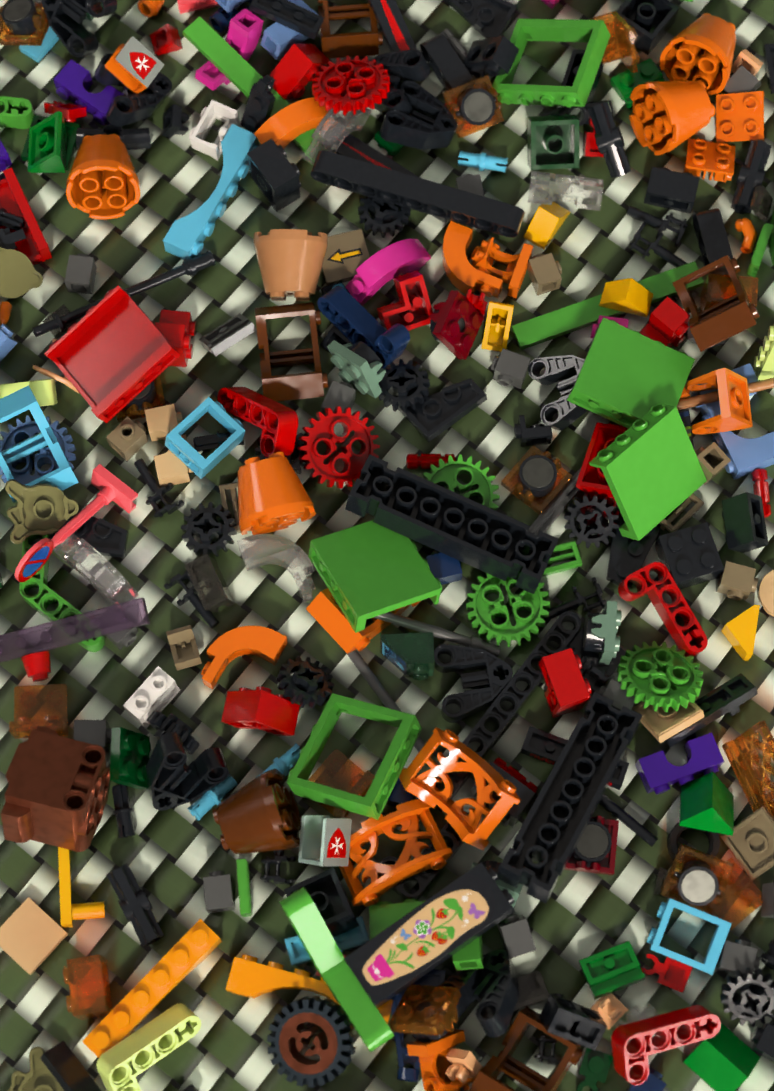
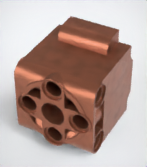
M37 726L36 730L32 729L28 740L18 745L5 775L9 785L5 792V804L1 811L5 840L17 843L33 840L74 852L85 851L91 845L108 801L110 767L106 766L105 751L99 745L58 736V733L53 729Z

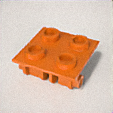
M764 91L716 95V143L764 140Z
M689 138L686 164L683 172L700 177L702 170V179H705L706 171L710 172L709 180H712L713 173H715L714 181L723 183L731 181L732 175H734L736 146Z

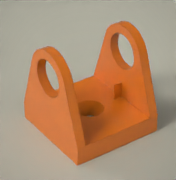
M721 368L689 380L686 383L687 390L689 391L718 389L721 414L692 425L691 430L693 434L705 435L753 427L747 378L727 368Z

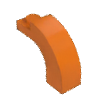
M310 97L281 109L264 122L254 134L260 144L272 138L277 146L280 144L285 149L302 133L315 128L333 129L339 122L334 116L333 109L326 111L325 106L320 107L318 101H315L314 97Z
M450 221L444 235L442 251L443 267L448 279L465 295L467 290L471 289L472 294H474L475 290H478L480 293H485L486 297L493 296L499 298L503 280L477 270L467 259L466 252L472 241L473 229Z
M242 626L224 633L206 651L208 658L213 661H208L201 672L204 685L214 689L228 664L235 658L243 655H255L276 665L288 644L287 637L273 629L262 626Z

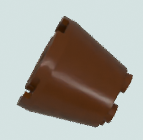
M272 769L262 773L212 810L214 820L220 825L222 831L220 841L225 850L231 849L235 854L287 850L300 845L301 815L292 791H288L287 787L281 782L284 778L280 771Z

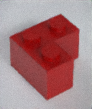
M294 43L270 73V76L275 79L273 88L284 100L298 99L305 92L304 87L308 82H312V78L316 77L315 72H321V66L328 67V61L330 60L314 44Z
M415 270L394 277L399 302L377 308L381 325L388 330L394 324L399 323L409 331L430 324L431 319L429 316L433 314L423 274Z
M667 296L651 313L648 324L640 333L654 341L662 342L667 347H678L686 337L684 333L689 328L687 323L690 314Z
M161 310L160 320L155 322V326L181 355L170 366L187 367L188 359H192L193 356L191 336H195L196 321H192L191 312Z
M572 648L542 657L539 666L547 685L544 695L552 717H559L582 709L589 700V694L592 691L589 681L583 679L581 674L582 663L578 654L574 655Z
M240 687L239 691L227 692L221 722L239 729H260L275 736H294L300 705L292 704L290 697L284 698L281 694H271L272 690L266 687H256V690Z

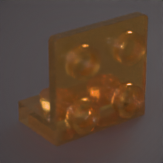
M616 11L590 18L589 20H603L611 35L601 62L605 64L620 59L632 73L638 72L637 63H639V55L635 49L637 34L634 27H631L626 19L622 18Z
M66 684L16 686L14 688V721L10 722L9 732L15 739L29 738L32 729L36 730L37 726L53 729L58 733V736H68V687Z
M335 749L308 781L364 797L375 776L368 770L365 773L338 749ZM318 802L335 818H346L350 811Z

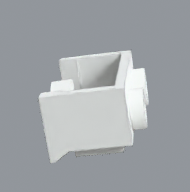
M211 100L208 107L203 108L197 127L193 126L190 131L189 139L192 148L218 161L222 154V140L232 124L236 126L239 124L238 111ZM216 119L225 122L224 126L220 128L214 143L204 141Z
M158 666L125 702L123 707L131 717L144 728H147L150 725L147 719L153 711L157 710L161 713L181 689L177 686L176 681Z

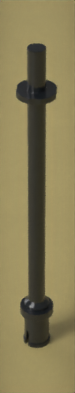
M206 251V253L194 258L187 257L183 260L184 262L181 266L128 287L124 291L130 297H133L185 274L193 277L197 275V272L214 266L215 259L210 251ZM102 299L62 316L52 312V320L32 328L35 337L54 329L64 333V325L83 318L88 309L96 306Z

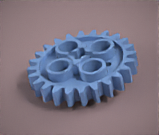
M27 415L25 423L16 419V427L8 424L10 432H0L3 440H0V451L2 452L18 444L21 440L40 433L41 431L36 421H31ZM47 416L46 419L68 462L76 460L75 454L71 453L76 450L75 445L71 444L73 441L72 436L66 435L68 431L66 427L60 428L59 421L56 420L51 425L50 417ZM44 447L38 450L37 454L33 452L8 465L14 479L23 485L59 468L49 447ZM22 462L27 463L23 469H15L17 464ZM69 462L72 470H74L73 464ZM44 464L52 465L47 471L40 470ZM33 465H34V466H35V474H34V475H30V474L32 473ZM0 466L1 479L6 483L8 480Z

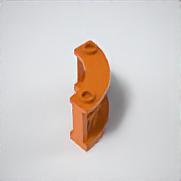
M435 727L433 735L408 768H403L399 776L405 791L415 795L432 808L438 805L443 812L447 813L445 820L455 829L461 840L482 851L489 844L487 838L513 804L518 805L521 801L515 792L517 790L516 786L509 780L504 779L482 757L459 741V737L449 729L443 731ZM439 744L450 751L449 757H445L442 752L437 754V758L442 765H438L430 757ZM460 758H462V759L465 760L466 762H458V761H459ZM425 763L431 768L417 775ZM456 771L472 772L476 781L477 800L474 798H462L454 802L451 799L453 784L447 773ZM442 780L445 785L443 791L436 787V783H440ZM495 791L501 798L490 810L486 807V803L492 804L497 801L492 797V793ZM465 804H469L475 807V809L472 807L469 808V814H467L463 808Z
M415 799L396 805L397 811L383 816L381 813L378 820L368 818L361 822L362 828L351 835L348 866H339L353 896L351 901L353 906H371L377 903L379 897L405 879L429 869L438 870L446 865V860L453 852L451 848L447 847L429 811L431 806L421 799ZM420 819L426 832H419ZM398 826H402V829H401L400 831H401L402 833H405V832H408V833H406V834H395V833L393 832V830H394V828H396V827H398ZM383 833L392 840L406 841L395 865L371 861L378 849V836ZM430 838L436 851L423 855L421 851L424 848L430 847L424 842H418V839ZM368 842L371 843L369 851L363 849V846ZM351 859L357 864L355 868L351 862ZM363 869L365 870L362 874V882L365 884L366 880L371 878V884L366 888L363 887L358 877Z

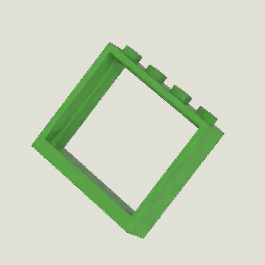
M518 19L510 38V42L519 48L518 54L509 73L497 75L491 88L499 103L507 105L523 104L526 106L544 105L547 107H585L611 36L604 21ZM527 41L587 42L588 45L573 86L512 84Z
M332 693L328 702L322 708V714L317 724L312 727L311 735L306 745L302 747L295 767L289 772L287 784L296 796L378 820L422 728L415 715ZM342 712L398 727L365 797L308 781Z

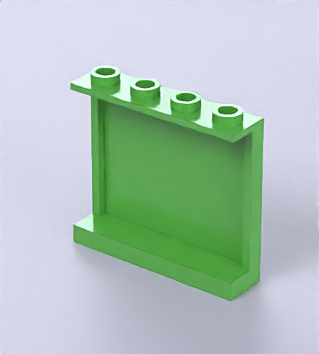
M603 317L595 331L596 334L567 401L628 429L636 420L641 419L648 413L652 406L658 403L677 407L695 359L689 357L684 352L665 346L660 341H654L643 336L638 331L630 330L619 325L616 321Z
M662 403L652 406L648 413L641 419L636 420L628 430L618 435L614 442L598 452L597 456L589 462L590 466L601 468L625 523L619 527L621 535L640 541L707 481L677 407Z
M374 520L313 539L310 542L308 557L355 633L365 630L367 619L430 598L434 605H437L440 593L442 592L440 580L434 577L428 562L422 559L418 553L415 542L406 536L374 523Z

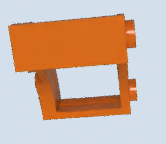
M328 588L320 591L306 608L347 654L356 649L359 652L362 651L373 637L391 624L377 618H371L374 623L366 627L365 630L355 633ZM416 602V603H413V604H410V605H412V606L414 607V606H416L419 602ZM410 605L390 612L401 615Z

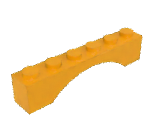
M199 919L82 1042L99 1058L104 1052L131 1035L161 1000L222 942L220 937Z
M242 954L241 958L234 957L226 985L227 992L254 999L265 993L277 990L299 989L317 993L339 1005L322 977L320 980L311 978L310 972L296 968L294 973L283 970L284 965L271 961L268 962V965L257 963L258 958ZM391 999L379 1008L377 1007L387 1024L394 1001Z

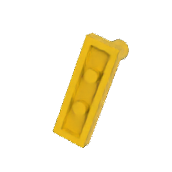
M58 847L61 927H73V920L105 918L104 901L72 904L70 850Z

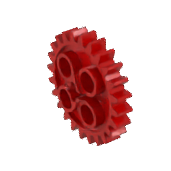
M358 55L354 59L346 56L343 61L338 57L337 63L328 61V67L321 66V72H315L316 77L312 78L314 100L318 101L320 107L325 106L326 111L333 108L334 114L340 110L343 111V115H346L348 111H352L353 115H356L357 110L366 113L365 108L375 109L374 103L381 105L382 99H387V93L390 92V77L387 69H383L382 63L377 65L376 59L368 62L367 56L362 60H359Z
M336 406L334 413L331 408H325L326 416L322 412H317L318 420L309 418L308 421L311 427L302 428L307 435L298 438L305 442L303 446L298 447V450L305 452L304 455L299 457V460H307L308 463L303 469H312L310 478L319 475V484L327 480V487L330 488L333 487L335 481L337 488H343L344 482L347 487H352V479L354 481L357 478L359 479L368 456L372 455L379 458L377 454L373 453L374 449L380 448V445L373 444V440L379 436L371 435L370 432L375 427L374 425H365L369 418L359 419L360 411H355L351 415L350 407H346L343 413L341 406ZM336 423H340L344 429L339 437L335 435L333 430ZM353 430L354 435L351 438H349L346 442H344L346 438L349 436L350 432ZM355 440L361 444V450L358 454H355L351 448ZM320 441H323L327 447L323 455H320L316 449ZM344 442L340 447L343 451L335 452L328 463L324 464L323 461L337 449L335 443ZM338 458L344 462V469L341 472H337L334 467L335 461Z

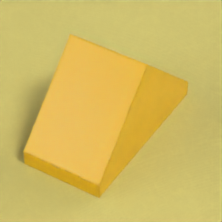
M549 199L538 207L524 238L545 250L570 214V211Z
M633 278L605 282L599 306L647 318L653 293Z
M494 301L489 302L482 349L502 352V349H507L514 305Z
M753 605L726 623L721 630L744 661H749L753 655L760 605Z

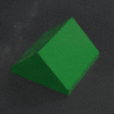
M55 112L29 129L28 172L66 173L67 127L62 112Z
M714 772L681 786L679 826L733 836L734 796Z
M721 1023V1028L717 1035L699 1041L684 1059L683 1063L714 1091H735L750 1076L760 1057Z

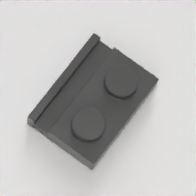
M239 313L199 340L202 346L216 357L255 332L256 328L252 321H249L248 318Z

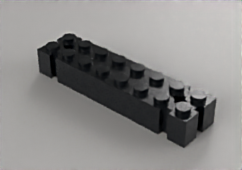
M372 455L368 456L359 479L357 478L349 493L346 510L363 518L366 513L375 516L374 523L503 581H506L507 577L517 580L515 586L532 594L535 593L559 540L558 538L542 531L535 535L528 531L530 526L399 467L396 472L387 468L388 462Z
M596 692L592 695L585 708L583 717H580L517 833L512 849L509 848L498 871L499 880L517 888L519 883L527 886V894L544 903H547L552 894L558 877L563 873L617 770L627 746L630 745L638 730L642 718L641 714L625 706L622 707L621 711L612 707L613 700Z

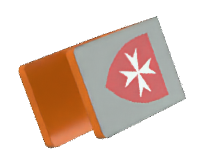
M131 37L126 44L122 43L119 45L104 67L134 94H138L148 88L165 64L135 37Z

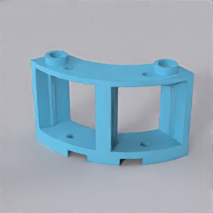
M29 385L1 398L0 423L30 410L41 431L2 452L0 451V466L7 480L14 479L8 466L9 464L49 446L59 468L25 485L31 486L39 483H48L63 491L79 483ZM10 496L13 503L17 502V500Z

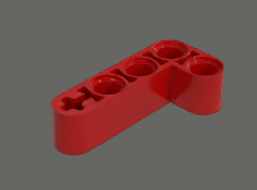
M223 387L219 390L217 400L224 406L227 412L262 429L260 449L265 457L269 458V455L276 452H284V456H289L293 453L298 429V415L293 409L247 387Z
M661 562L650 563L628 575L619 584V596L625 601L631 602L646 594L648 595L679 651H686V657L696 656L707 647L708 639L664 564ZM649 571L656 572L659 581L652 580ZM628 582L636 585L637 593H633L628 589ZM662 593H666L671 597V604L663 600ZM676 615L684 619V626L676 623ZM689 629L690 632L684 635L683 633ZM695 641L697 645L691 646L689 642Z
M694 1005L621 1025L613 1031L611 1038L615 1070L630 1084L640 1085L649 1076L648 1055L712 1038L717 1035L721 1028L720 1019L704 1006Z

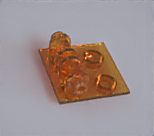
M732 857L715 871L721 893L716 894L713 901L703 905L711 915L732 923L729 932L764 903L762 901V892Z

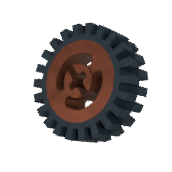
M321 996L303 997L286 1005L281 1009V1012L275 1015V1021L269 1027L271 1034L267 1035V1042H271V1046L267 1050L268 1054L273 1053L272 1064H278L280 1067L277 1072L280 1075L285 1073L287 1081L292 1082L295 1080L297 1085L301 1087L305 1084L308 1087L322 1086L342 1074L351 1063V1055L355 1053L356 1047H353L356 1035H352V1030L355 1028L352 1024L348 1023L346 1014L340 1011V1005L331 1004L332 1000L328 998L322 1000ZM305 1022L314 1023L324 1030L316 1035L313 1040L314 1046L309 1048L304 1056L317 1054L320 1060L308 1059L300 1053L309 1045L311 1041L309 1037L314 1035L319 1029L317 1026L307 1029L303 1025Z

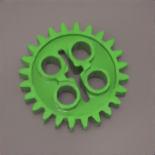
M459 454L457 461H454L452 456L449 455L448 463L446 464L440 458L438 468L432 464L430 465L432 474L423 473L426 480L437 485H444L448 490L458 491L459 494L467 491L474 485H478V489L469 491L463 496L468 499L471 496H479L482 499V505L493 510L498 509V506L492 503V501L500 499L499 495L493 494V492L499 489V485H491L496 477L495 475L487 477L490 468L487 467L481 470L482 461L479 460L475 465L472 464V456L464 462L461 454ZM467 474L471 481L466 485L460 484L457 481V476Z
M486 573V579L481 576L477 577L479 585L471 584V590L474 593L467 594L468 600L472 602L466 603V609L471 611L467 614L468 620H474L471 623L472 628L480 627L478 636L481 637L487 633L488 643L493 638H496L497 646H500L502 640H506L507 646L510 647L512 640H515L518 646H520L521 638L523 637L530 642L531 632L537 636L539 635L537 626L545 627V621L542 618H549V612L545 609L550 608V601H546L549 593L548 591H542L544 589V582L538 584L534 594L526 590L520 594H513L510 590L517 587L515 586L517 580L507 577L506 581H503ZM501 585L505 586L509 604L512 606V615L516 622L515 626L511 625L507 606L504 605V596L500 589ZM494 593L499 598L495 601H489L486 599V596ZM521 610H527L531 615L522 618L517 613ZM496 617L506 619L501 625L493 623V619Z
M656 641L652 642V646L642 642L641 648L633 645L632 651L627 649L625 656L621 657L617 670L619 674L617 681L621 682V690H627L626 697L635 696V704L642 701L644 702L643 708L645 709L649 705H653L654 711H657L659 707H663L665 713H668L669 707L678 711L680 705L687 708L689 702H695L702 688L704 680L702 679L703 671L698 670L699 663H692L694 656L685 657L686 651H676L677 647L675 644L671 648H667L666 642H663L662 646H658Z

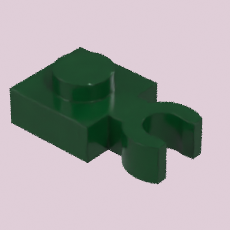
M586 1047L578 1074L585 1076L583 1082L578 1084L576 1091H582L585 1086L589 1087L591 1091H598L596 1082L605 1083L613 1056Z

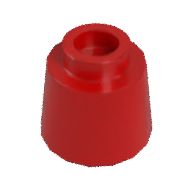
M50 651L31 653L21 657L28 678H32L33 682L48 679V674L51 673Z

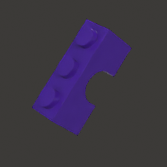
M71 59L53 79L56 93L64 100L69 99L76 105L85 106L86 112L91 114L99 124L110 125L106 118V113L115 97L123 95V93L112 86H106L99 93L88 92V89L93 85L90 71Z
M712 732L686 742L684 749L688 761L683 766L672 765L666 759L663 750L638 759L635 765L647 794L654 791L658 795L670 790L669 785L679 782L680 786L694 781V776L703 773L705 776L711 772H719L718 767L724 763V760Z

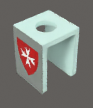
M302 815L298 862L317 866H348L352 819L330 818L328 815Z

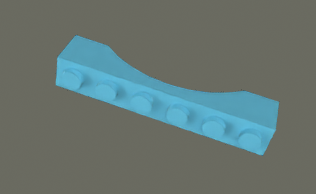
M234 124L231 125L221 142L223 168L214 192L197 210L174 221L163 239L166 252L183 260L187 257L194 258L200 255L204 246V240L207 236L210 237L215 228L214 223L218 217L223 216L228 199L234 197L238 189V182L241 178L244 179L249 171L247 153L259 146V141L254 133Z

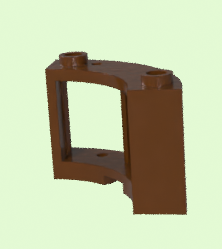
M318 0V4H323V6H318L319 15L324 17V22L320 28L322 53L328 59L346 58V56L355 57L356 55H379V46H383L382 31L377 29L376 17L369 1L368 4L328 6L327 0ZM370 18V32L330 34L329 21Z
M726 255L673 282L684 310L688 314H692L693 318L688 320L690 331L700 352L756 325L757 318L760 317L755 304L750 303L738 276V272L741 269L735 257L730 259L729 255ZM725 265L737 294L699 312L687 284Z
M314 302L255 308L259 349H264V353H260L263 396L276 402L324 397L323 388H328L327 373H322L316 326L321 325L320 310H315ZM309 315L312 348L269 352L266 319ZM304 364H314L315 372L272 376L271 368Z
M525 1007L519 1011L510 1030L502 1041V1045L505 1047L504 1050L497 1057L493 1055L485 1066L479 1070L469 1091H516L497 1079L501 1072H504L533 1091H556L571 1064L577 1065L583 1050L580 1049L581 1045L548 1033L539 1019L540 1014L529 1007ZM530 1024L568 1046L565 1055L550 1080L511 1057Z

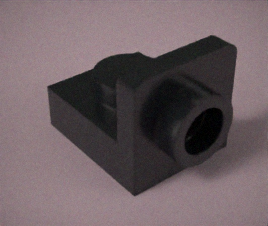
M519 415L518 424H514L515 439H520L521 447L551 444L552 428L543 424H535L530 426V428H526L524 415Z

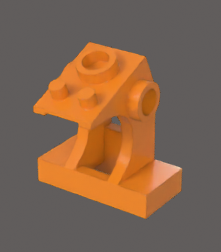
M491 237L487 241L483 240L481 246L475 247L471 255L473 260L471 265L477 270L503 280V283L509 284L507 296L517 298L527 271L528 261L532 257L533 246L524 243L520 254H506L500 251V246L494 243V237ZM494 261L507 265L506 271L492 267Z
M449 1029L446 1035L433 1042L416 1040L406 1044L409 1056H419L425 1091H460V1088H463L464 1091L470 1090L469 1084L474 1082L475 1078L469 1077L464 1083H461L457 1077L454 1081H451L446 1075L447 1069L452 1064L445 1056L451 1048L466 1041L464 1030Z

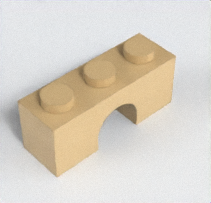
M174 404L145 410L148 431L152 442L165 440L166 435L183 421L182 413L176 412ZM186 434L181 435V437L187 441ZM170 450L164 454L154 456L158 481L161 487H167L169 483L177 485L190 482L189 473L193 471Z

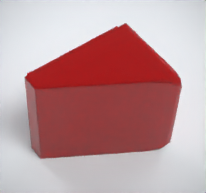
M168 23L150 34L154 53L157 56L183 48L178 30Z

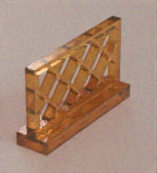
M764 720L755 724L736 739L726 742L722 747L753 812L765 805L774 818V783L770 781L771 774L774 776V766L771 765V758L774 761V739ZM759 732L763 738V743L759 741ZM759 750L763 752V759L759 757Z

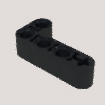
M448 822L440 831L443 839L450 841L453 846L451 849L453 854L446 860L447 863L464 844L458 833L457 837L453 835L455 829ZM432 842L428 845L430 848H426L423 851V855L436 851ZM388 856L382 859L380 863L395 865L398 858ZM444 867L431 873L424 871L398 883L391 889L405 900L418 899ZM408 881H414L418 884L419 890L414 894H409L404 890V884Z

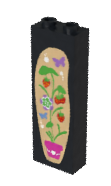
M480 862L344 958L376 1007L379 1008L515 912L512 907L515 900L506 888L502 891L496 884L499 877L490 865L485 868L482 862Z

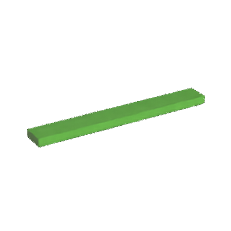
M199 16L183 31V36L249 98L253 85L256 82L258 83L259 79L263 77ZM273 87L271 93L274 94L276 99L270 117L290 105ZM316 128L302 133L293 140L313 162H315L319 151H328L325 149V143L328 140Z
M694 261L637 282L653 293L651 302L653 304L664 300L667 296L670 298L678 295L673 282L698 270V267ZM700 277L688 283L687 286L689 290L704 285V280ZM602 294L513 325L512 331L520 350L591 326L592 324H597L599 315L616 317L625 314V312L599 306Z

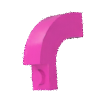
M245 8L230 20L229 31L225 41L248 62L260 39L264 21ZM210 61L205 63L195 73V78L212 91L222 83L228 85L231 82Z
M405 239L395 242L363 262L356 269L357 274L345 287L361 305H364L388 281L415 270L419 271L432 257L418 239Z

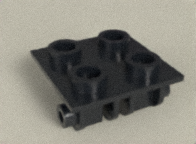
M583 627L564 650L572 648L574 655L578 654L582 663L580 671L583 679H587L591 689L598 693L601 686H604L616 671L621 657L625 656L626 651L619 648L616 658H612L609 666L598 665L599 652L583 651Z

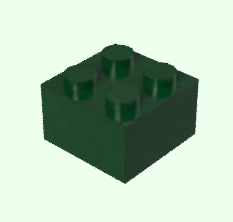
M576 115L527 117L528 166L531 170L579 168V118Z

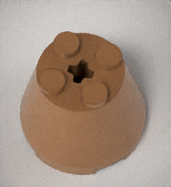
M273 229L268 232V235L263 236L262 232L254 233V247L265 293L270 295L272 301H286V296H294L296 301H311V296L315 295L327 250L328 235L318 232V236H312L311 232L301 229Z

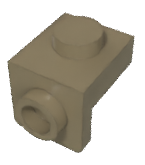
M191 625L166 632L177 671L202 664Z

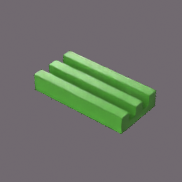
M769 223L763 225L746 272L747 275L756 276L774 225Z
M575 540L556 545L553 553L572 549L573 552L552 557L547 565L573 558L575 560L545 569L543 576L582 566L583 563Z
M238 859L236 861L240 914L242 917H250L253 913L249 863L246 859Z

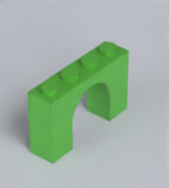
M406 899L403 903L393 904L389 901H381L376 905L369 906L370 940L425 901ZM482 935L453 955L456 971L484 968Z

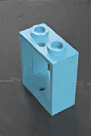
M208 397L166 435L165 446L202 479L243 441L246 430L238 419L232 418L226 413L224 406L220 402H214ZM208 412L232 435L205 459L181 435Z
M668 898L667 903L661 902L656 917L660 918L657 929L651 928L646 941L651 944L649 950L713 975L732 923L671 898ZM673 908L717 925L703 963L659 946Z

